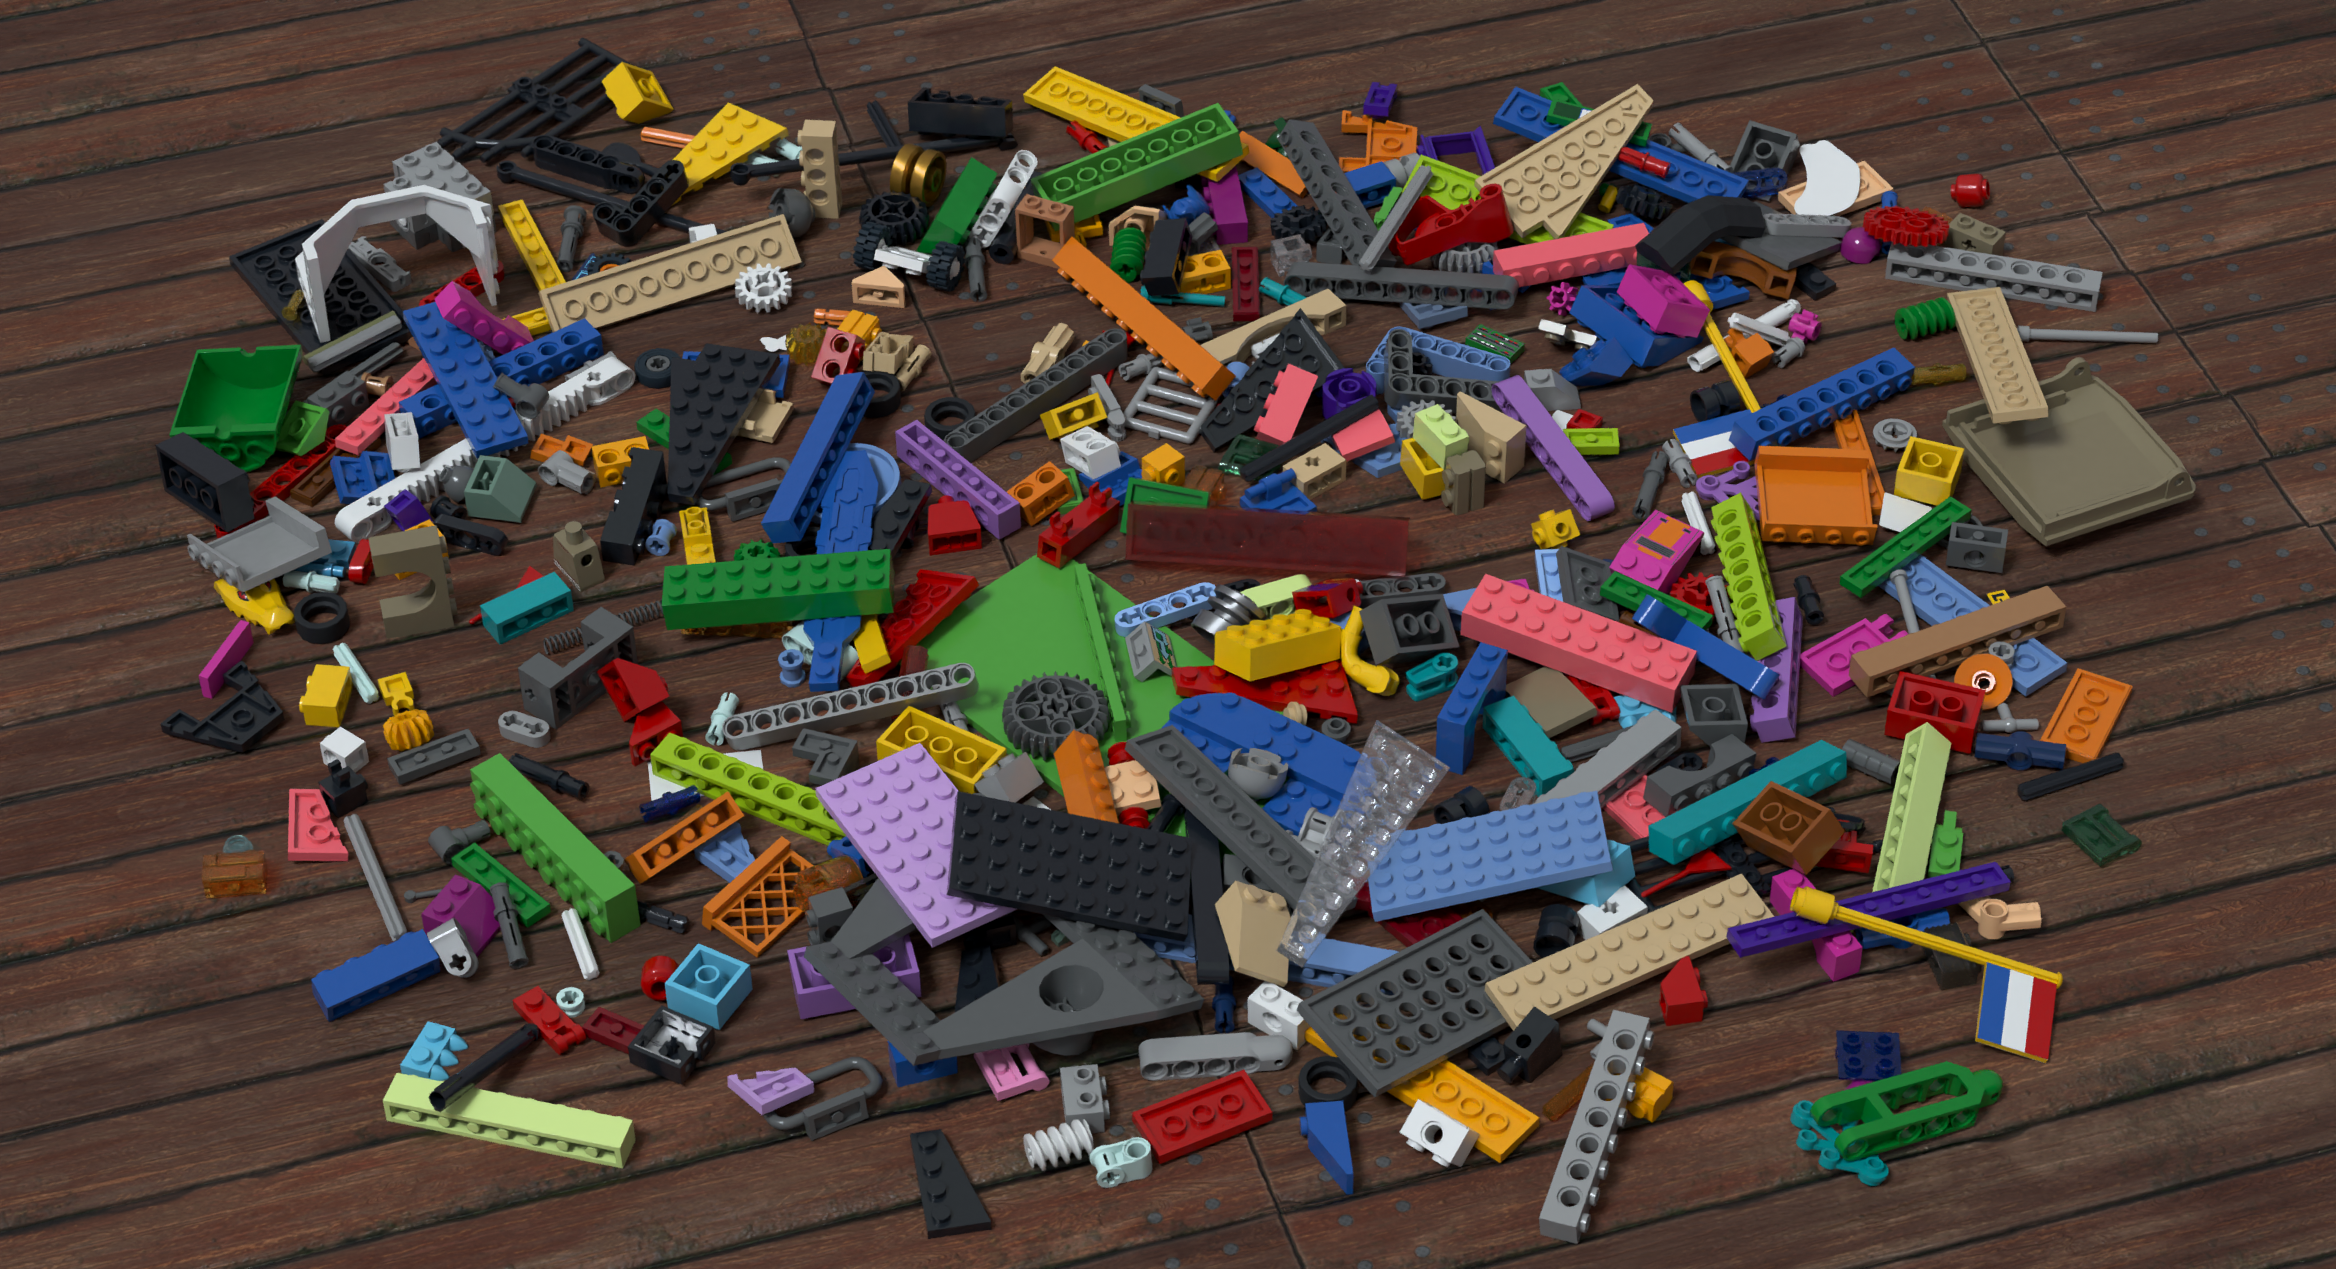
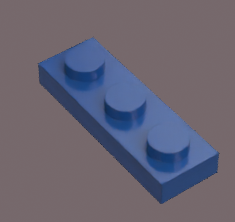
M1258 167L1238 175L1241 189L1271 218H1275V213L1282 214V209L1291 210L1292 206H1298Z

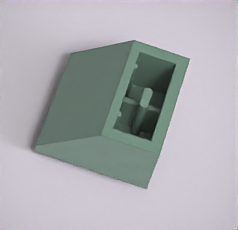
M480 455L464 490L467 514L471 517L521 523L536 489V482L507 458Z

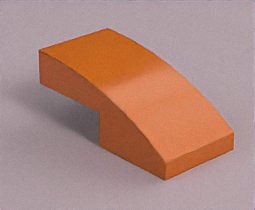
M541 433L531 450L530 458L545 462L555 452L561 450L566 452L575 464L583 466L592 450L593 444L569 435L565 441H561Z

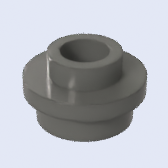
M1330 718L1322 724V734L1341 743L1345 742L1350 735V724L1342 718Z

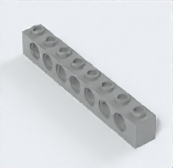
M1891 242L1885 279L1960 291L2000 287L2004 298L2096 312L2103 272L1941 246L1914 247L1912 245L1904 246L1901 243L1894 245Z
M1613 1010L1539 1216L1541 1235L1578 1244L1581 1233L1588 1231L1591 1218L1590 1214H1588L1590 1207L1596 1206L1599 1199L1600 1188L1598 1184L1600 1179H1606L1609 1169V1161H1607L1609 1153L1614 1154L1618 1144V1135H1616L1618 1127H1624L1626 1122V1104L1634 1099L1637 1086L1634 1082L1636 1076H1641L1644 1071L1646 1059L1643 1056L1645 1050H1650L1653 1045L1654 1032L1650 1031V1018ZM1595 1125H1604L1602 1127H1594ZM1586 1151H1594V1153H1590V1154H1587V1153H1584V1152H1586ZM1584 1177L1585 1179L1576 1180L1575 1178ZM1571 1203H1572V1204H1576L1575 1206H1572V1207L1565 1206V1205L1571 1204Z

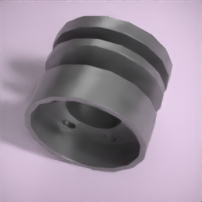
M1217 584L1214 593L1219 598L1209 596L1208 603L1215 609V612L1201 609L1191 623V627L1203 638L1215 645V632L1227 630V627L1231 625H1248L1252 620L1264 621L1267 619V615L1257 607L1255 602L1241 592Z

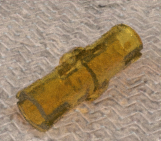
M1936 363L1928 367H1915L1911 384L1934 383L1935 385H1941L1947 381H1964L1966 378V368L1963 363L1954 365Z

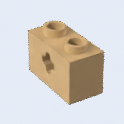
M1326 443L1283 466V472L1290 468L1295 471L1296 478L1290 482L1310 500L1346 481V459Z

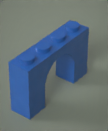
M1480 642L1437 717L1435 767L1460 775L1464 774L1473 758L1474 732L1478 714L1483 715V707L1505 699L1508 650Z

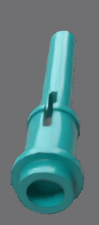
M1141 287V295L1150 303L1172 305V302L1221 307L1225 305V296L1183 292L1174 295L1149 296L1146 287ZM1165 296H1178V297H1183V298H1173V297H1165Z

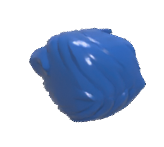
M1187 185L1188 197L1176 200L1170 211L1163 205V210L1167 214V219L1186 218L1189 225L1201 214L1206 213L1209 215L1210 207L1199 192L1192 186Z

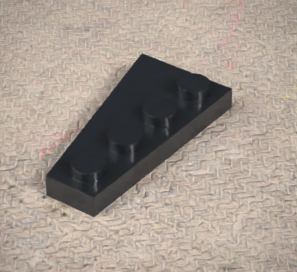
M990 945L961 952L955 1012L1000 987L995 953Z
M942 1130L911 1133L910 1142L928 1239L992 1230L991 1220Z

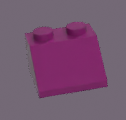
M456 874L421 913L426 935L450 919L456 918L462 926L476 957L480 955L501 928L499 921H496L494 917L495 905L492 896L480 884Z

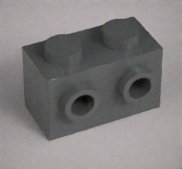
M348 371L307 398L308 404L323 407L330 411L327 429L333 425H343L369 407L365 381Z

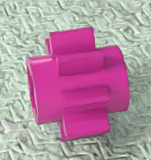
M1562 282L1560 288L1551 287L1552 291L1546 299L1550 301V310L1558 311L1559 315L1566 316L1567 310L1570 311L1579 289L1570 287L1569 283Z
M1805 309L1802 315L1795 313L1788 327V330L1793 333L1791 338L1798 337L1804 344H1807L1808 339L1816 340L1822 327L1821 322L1817 321L1819 316Z

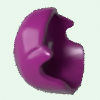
M1863 227L1852 228L1843 237L1840 248L1841 255L1854 263L1869 264L1875 255L1878 257L1882 248L1881 239H1875V236L1868 235V232H1865Z

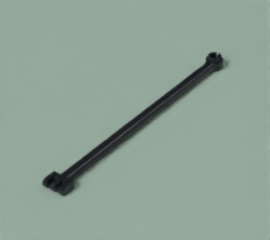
M1010 132L1004 139L1000 140L991 139L990 136H980L978 138L962 137L913 145L922 147L924 151L931 149L945 153L998 146L1001 151L1015 149L1018 143ZM904 145L839 153V166L895 159L899 150ZM799 159L755 165L735 163L731 166L730 177L735 185L743 186L748 183L750 178L804 171V166H800Z
M502 161L496 167L497 177L505 184L517 180L595 205L601 202H609L620 209H623L629 202L521 169L512 161ZM664 213L656 222L657 224L689 233V228L705 225L669 213ZM715 228V229H716V232H717V235H718V234H721V233L728 232V231H724V230Z

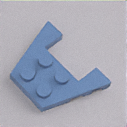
M1389 405L1387 413L1394 420L1395 424L1388 426L1394 436L1395 443L1352 459L1354 464L1377 478L1402 470L1400 466L1402 440H1406L1407 437L1400 438V431H1396L1397 413L1401 412L1402 409L1393 408ZM1331 436L1320 441L1321 443L1328 442L1333 446V450L1340 454Z

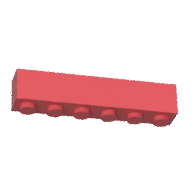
M1640 223L1495 250L1493 254V272L1495 275L1512 276L1517 280L1519 287L1625 268L1629 264L1641 265L1652 263V261L1639 254L1635 246L1649 232L1645 224Z

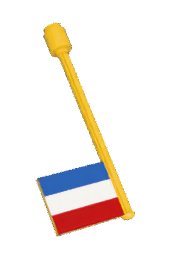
M1690 280L1685 282L1684 285L1710 309L1703 327L1747 408L1744 411L1673 429L1676 440L1679 442L1683 453L1689 456L1691 460L1690 466L1699 479L1703 476L1733 470V465L1738 461H1745L1749 465L1754 464L1755 459L1751 461L1747 459L1729 441L1736 420L1761 408L1710 315L1713 303L1705 288L1697 281Z
M1807 886L1804 889L1800 887L1795 889L1790 910L1796 912V915L1822 924H1826L1829 919L1834 920L1835 918L1985 965L1975 1041L2043 1063L2048 1061L2056 989L2060 988L2063 982V976L2060 972L2057 974L1839 906L1837 902H1834V895Z

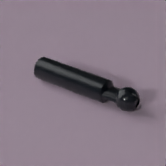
M1040 171L1032 173L1025 185L1026 189H1023L989 249V254L995 262L999 264H1009L1012 262L1018 250L1015 209L1026 194L1034 196L1030 179L1044 173Z

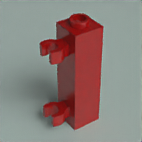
M1096 482L1089 488V497L1062 518H1060L1061 513L1059 511L1052 515L1049 520L1050 527L1039 534L1037 557L1057 568H1061L1118 524L1120 501L1111 497L1112 489L1108 487L1103 492H1100V483Z

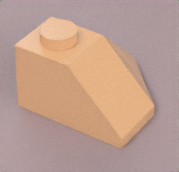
M1133 206L1110 222L1109 246H1113V239L1118 231L1133 227L1144 232L1146 236L1145 251L1149 250L1150 232L1154 230L1156 220H1167V214L1160 209Z

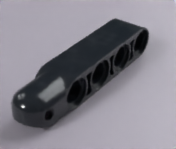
M549 135L537 136L532 141L534 161L538 168L626 194L638 192L645 183L644 173L639 168L620 162V159L614 155Z

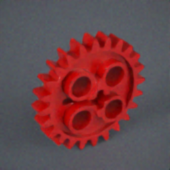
M1885 206L1884 209L1876 207V210L1870 209L1869 212L1865 213L1863 221L1864 231L1868 232V235L1875 236V239H1883V242L1892 241L1894 245L1901 243L1904 246L1912 245L1914 247H1928V244L1936 246L1937 243L1942 244L1943 241L1947 240L1949 232L1948 221H1944L1943 217H1937V214H1930L1929 211L1921 212L1919 208L1912 210L1907 206L1904 208Z

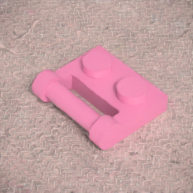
M1029 1043L974 1053V1058L998 1101L1031 1089L1040 1091L1049 1085V1078L1044 1071L1039 1069L1028 1049ZM1013 1052L1018 1055L1028 1075L1022 1076L1010 1053Z

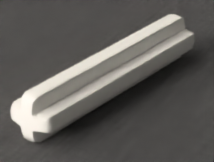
M1733 313L1731 317H1728L1730 328L1749 335L1758 333L1765 341L1781 347L1786 345V341L1790 338L1789 333L1741 314Z
M1685 492L1682 495L1683 499L1681 502L1690 526L1703 531L1705 534L1701 541L1700 553L1703 555L1713 554L1715 543L1697 495L1694 492Z
M574 908L568 911L564 910L561 916L583 977L586 980L597 978L599 976L598 966L578 912Z

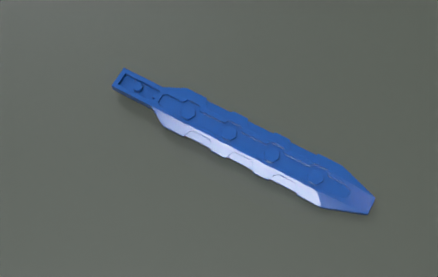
M866 450L845 451L822 497L820 530L817 531L815 544L817 554L868 551V547L871 545L873 508L877 504L879 483ZM862 615L806 619L804 621V633L814 647L809 678L810 692L839 691L844 650L860 630Z

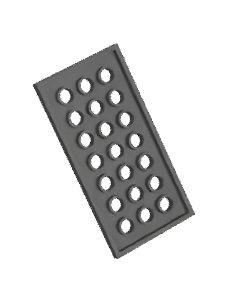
M1482 909L1300 1002L1296 1011L1374 1097H1377L1508 1027L1509 1024L1485 992V984L1533 962ZM1472 942L1478 944L1481 943L1485 946V948H1478L1474 946ZM1449 954L1460 955L1462 960L1453 959ZM1491 963L1501 964L1505 969H1497ZM1427 965L1437 967L1440 971H1431L1427 968ZM1469 975L1479 976L1482 981H1475ZM1403 977L1415 979L1417 983H1408ZM1446 986L1457 988L1459 993L1450 992ZM1380 989L1390 990L1394 995H1385ZM1423 998L1428 999V1000H1434L1437 1004H1436V1005L1427 1004V1003L1423 1000ZM1357 1001L1367 1002L1371 1005V1007H1362L1357 1003ZM1466 1008L1476 1009L1479 1014H1472ZM1400 1010L1405 1011V1012H1411L1414 1016H1413V1017L1404 1016V1015L1400 1012ZM1334 1013L1344 1014L1348 1019H1338ZM1443 1020L1453 1021L1457 1026H1448ZM1377 1022L1382 1024H1388L1390 1026V1029H1383L1377 1025ZM1419 1032L1430 1033L1434 1038H1425ZM1353 1035L1364 1036L1367 1041H1359ZM1396 1044L1407 1045L1410 1050H1401ZM1373 1056L1383 1057L1387 1062L1379 1063L1374 1060Z

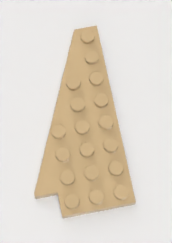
M1637 84L1477 178L1474 186L1479 192L1480 189L1488 184L1496 183L1502 186L1513 228L1522 238L1541 226H1544L1555 239L1563 238L1619 157L1621 149L1627 145L1652 109L1654 101Z

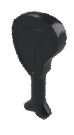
M612 143L601 151L618 157L620 162L633 165L649 176H653L661 168L642 162L639 153L625 143Z

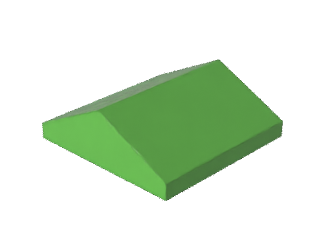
M295 401L285 416L276 450L302 456L324 442L330 411L323 407Z

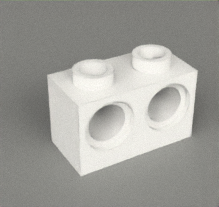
M1088 426L1060 439L1065 462L1093 480L1121 467L1119 460L1120 449L1117 443Z

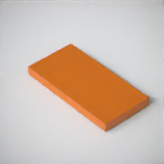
M2077 668L2040 741L2066 744L2065 758L2080 763L2099 758L2132 693L2133 686Z

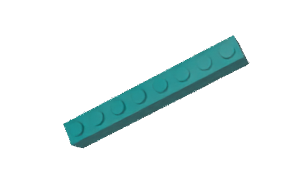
M1823 740L1805 747L1649 825V852L1675 865L1738 833L1732 823L1770 781L1807 798L1847 778V753Z

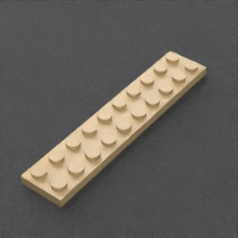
M782 214L541 290L538 294L552 332L584 318L597 330L735 286V280L740 279L739 273H747V267L756 269L757 264H760L762 268H765L769 263L772 269L780 266L782 271L800 265L801 259L785 216Z
M1994 287L1947 293V301L1954 310L1958 332L1992 422L2009 424L2013 421H2036L2040 418L2048 417L2047 403L2001 288Z
M1739 874L1491 980L1485 984L1484 990L1514 1031L1534 1007L1551 1018L1557 1019L1670 970L1683 957L1689 956L1690 960H1693L1730 944L1726 937L1727 930L1730 927L1771 918L1774 915L1746 878Z

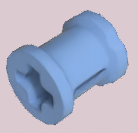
M659 519L653 524V533L647 538L645 546L651 554L664 556L669 552V542L676 535L677 528L668 520Z
M795 649L781 652L778 656L779 666L782 667V672L780 673L781 683L787 687L800 686L806 678L805 672L801 667L804 663L803 654Z

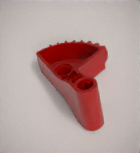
M1496 183L1488 184L1480 189L1481 199L1474 201L1471 197L1468 200L1469 204H1461L1459 208L1449 210L1428 195L1424 197L1419 196L1388 244L1389 250L1394 256H1401L1406 265H1410L1466 242L1495 243L1509 237L1514 232L1502 186ZM1418 226L1415 238L1405 241L1409 234Z

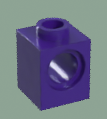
M406 489L384 505L401 531H405L429 519L433 522L419 499Z

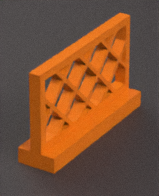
M781 836L703 907L702 925L710 931L714 928L718 929L758 958L805 915V911L809 910L808 897L831 891L835 887L836 881L791 850V842ZM791 861L800 867V873H784L783 867ZM801 880L802 890H785V881ZM806 880H818L824 885L820 889H807ZM768 881H780L781 890L764 891V884ZM803 897L804 903L800 907H787L786 898ZM782 898L783 907L766 908L765 899ZM748 899H761L762 908L745 909L744 903ZM784 915V922L781 925H768L767 916ZM746 916H763V925L746 926ZM728 917H741L742 926H729L724 921ZM764 933L765 939L757 946L747 938V934Z

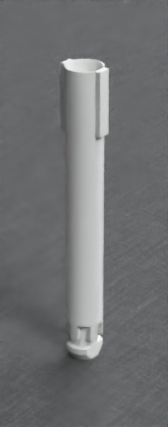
M1790 299L1787 303L1777 306L1755 320L1777 327L1792 318L1795 313H1799L1801 305L1797 300ZM1743 333L1745 339H1747V338H1749L1750 336H1752V335ZM1713 344L1687 358L1688 364L1696 372L1704 370L1721 360Z

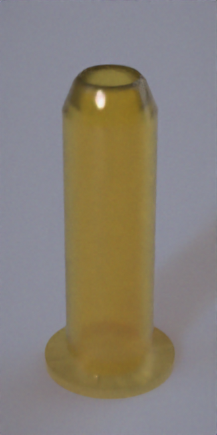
M302 290L295 291L287 307L282 309L284 318L288 320L296 319L297 309L304 298Z

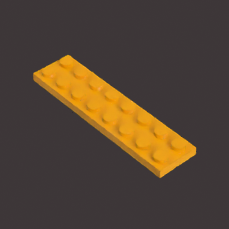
M1334 1013L1338 1019H1348L1344 1014ZM1377 1022V1025L1383 1029H1390V1026L1388 1024H1382ZM1311 1026L1305 1031L1306 1041L1328 1055L1338 1057ZM1353 1035L1359 1041H1367L1364 1036ZM1396 1044L1401 1050H1410L1407 1045ZM1373 1056L1374 1060L1379 1063L1387 1062L1383 1057ZM1444 1060L1387 1091L1412 1108L1418 1099L1429 1103L1479 1133L1480 1135L1474 1147L1499 1163L1539 1126L1540 1118L1448 1060Z

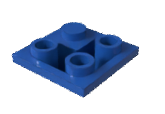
M1613 337L1605 342L1601 339L1587 350L1585 347L1579 349L1572 356L1574 360L1565 365L1559 373L1574 386L1604 385L1620 378L1633 361L1616 338Z

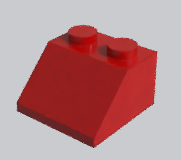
M616 658L597 671L624 722L669 697L666 681L655 670Z

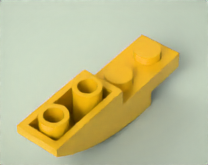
M690 507L679 511L687 565L716 562L707 507Z

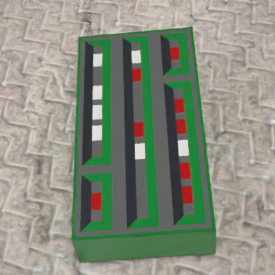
M1482 324L1477 326L1466 337L1465 342L1467 346L1506 357L1510 361V365L1525 351V343Z

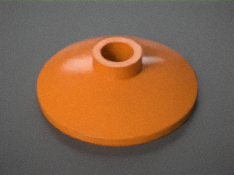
M1991 654L1973 655L1958 667L1954 683L1980 688L1979 684L1981 681H1989V687L1984 689L1986 694L1982 710L1994 709L1999 704H2002L2011 693L2013 685L2011 671L2008 665L1997 656Z

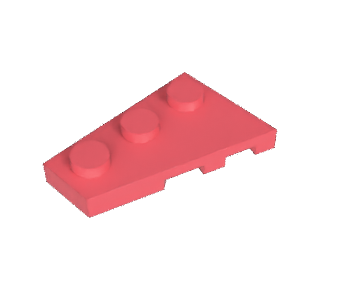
M289 789L288 861H348V851L341 843L338 829L334 827L331 821L330 812L319 789Z

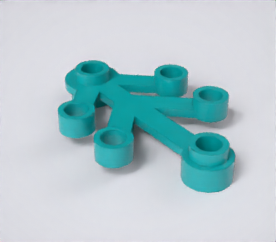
M1802 1100L1794 1105L1790 1120L1793 1125L1803 1129L1799 1131L1796 1144L1803 1150L1813 1149L1821 1151L1819 1164L1822 1167L1857 1172L1859 1180L1870 1186L1880 1185L1887 1178L1889 1169L1879 1159V1153L1854 1161H1846L1840 1158V1153L1834 1147V1142L1839 1133L1830 1126H1818L1810 1115L1813 1103ZM1859 1120L1842 1124V1132L1857 1126ZM1813 1127L1827 1140L1818 1139L1817 1135L1808 1129Z

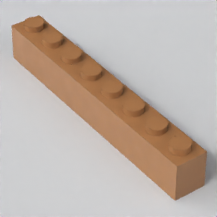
M2048 585L2031 590L2028 593L2006 599L1997 604L1983 607L1980 610L1958 616L1915 633H1910L1870 649L1859 651L1851 655L1849 677L1866 697H1870L1895 688L1900 671L1926 677L1959 665L1973 655L1988 654L1989 647L1994 642H2006L2012 646L2060 629L2064 624L2066 606Z

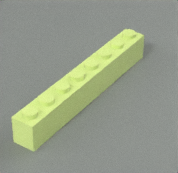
M1928 722L1907 733L1905 736L1872 892L1924 880L1951 748V742Z
M396 1073L383 1099L386 1119L390 1122L622 1169L636 1141L633 1120L596 1113L591 1110L566 1107L562 1104L541 1102L532 1098L526 1099L511 1096L502 1092L496 1093L481 1090L476 1087L468 1090L461 1098L439 1112L434 1110V1107L431 1105L429 1095L444 1081L421 1078L416 1075Z

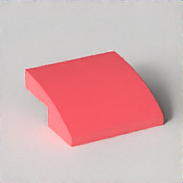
M1379 408L1331 435L1337 450L1346 459V462L1395 443L1394 436Z

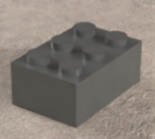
M1443 594L1381 599L1359 611L1376 665L1430 660L1440 653H1450L1459 648Z

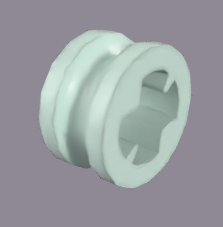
M568 987L562 989L557 994V1006L569 1018L577 1017L584 1012V996L580 989Z

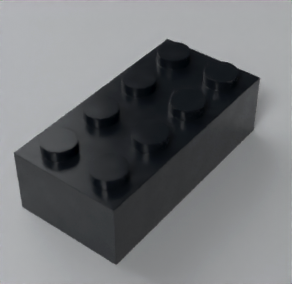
M184 432L155 445L165 492L226 532L255 519L252 508L254 502L248 487L250 480L243 469L238 468L228 459H224L212 449L207 448L197 439H193Z

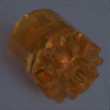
M843 854L798 872V875L794 876L797 885L793 886V895L799 909L805 912L809 910L808 897L843 887L851 905L854 906L858 903L857 900L853 901L857 896L851 895L864 888L865 883L861 871L854 860Z

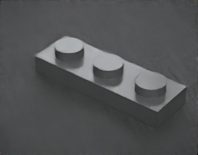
M468 728L389 757L387 761L391 772L400 785L478 756L481 753L477 741Z

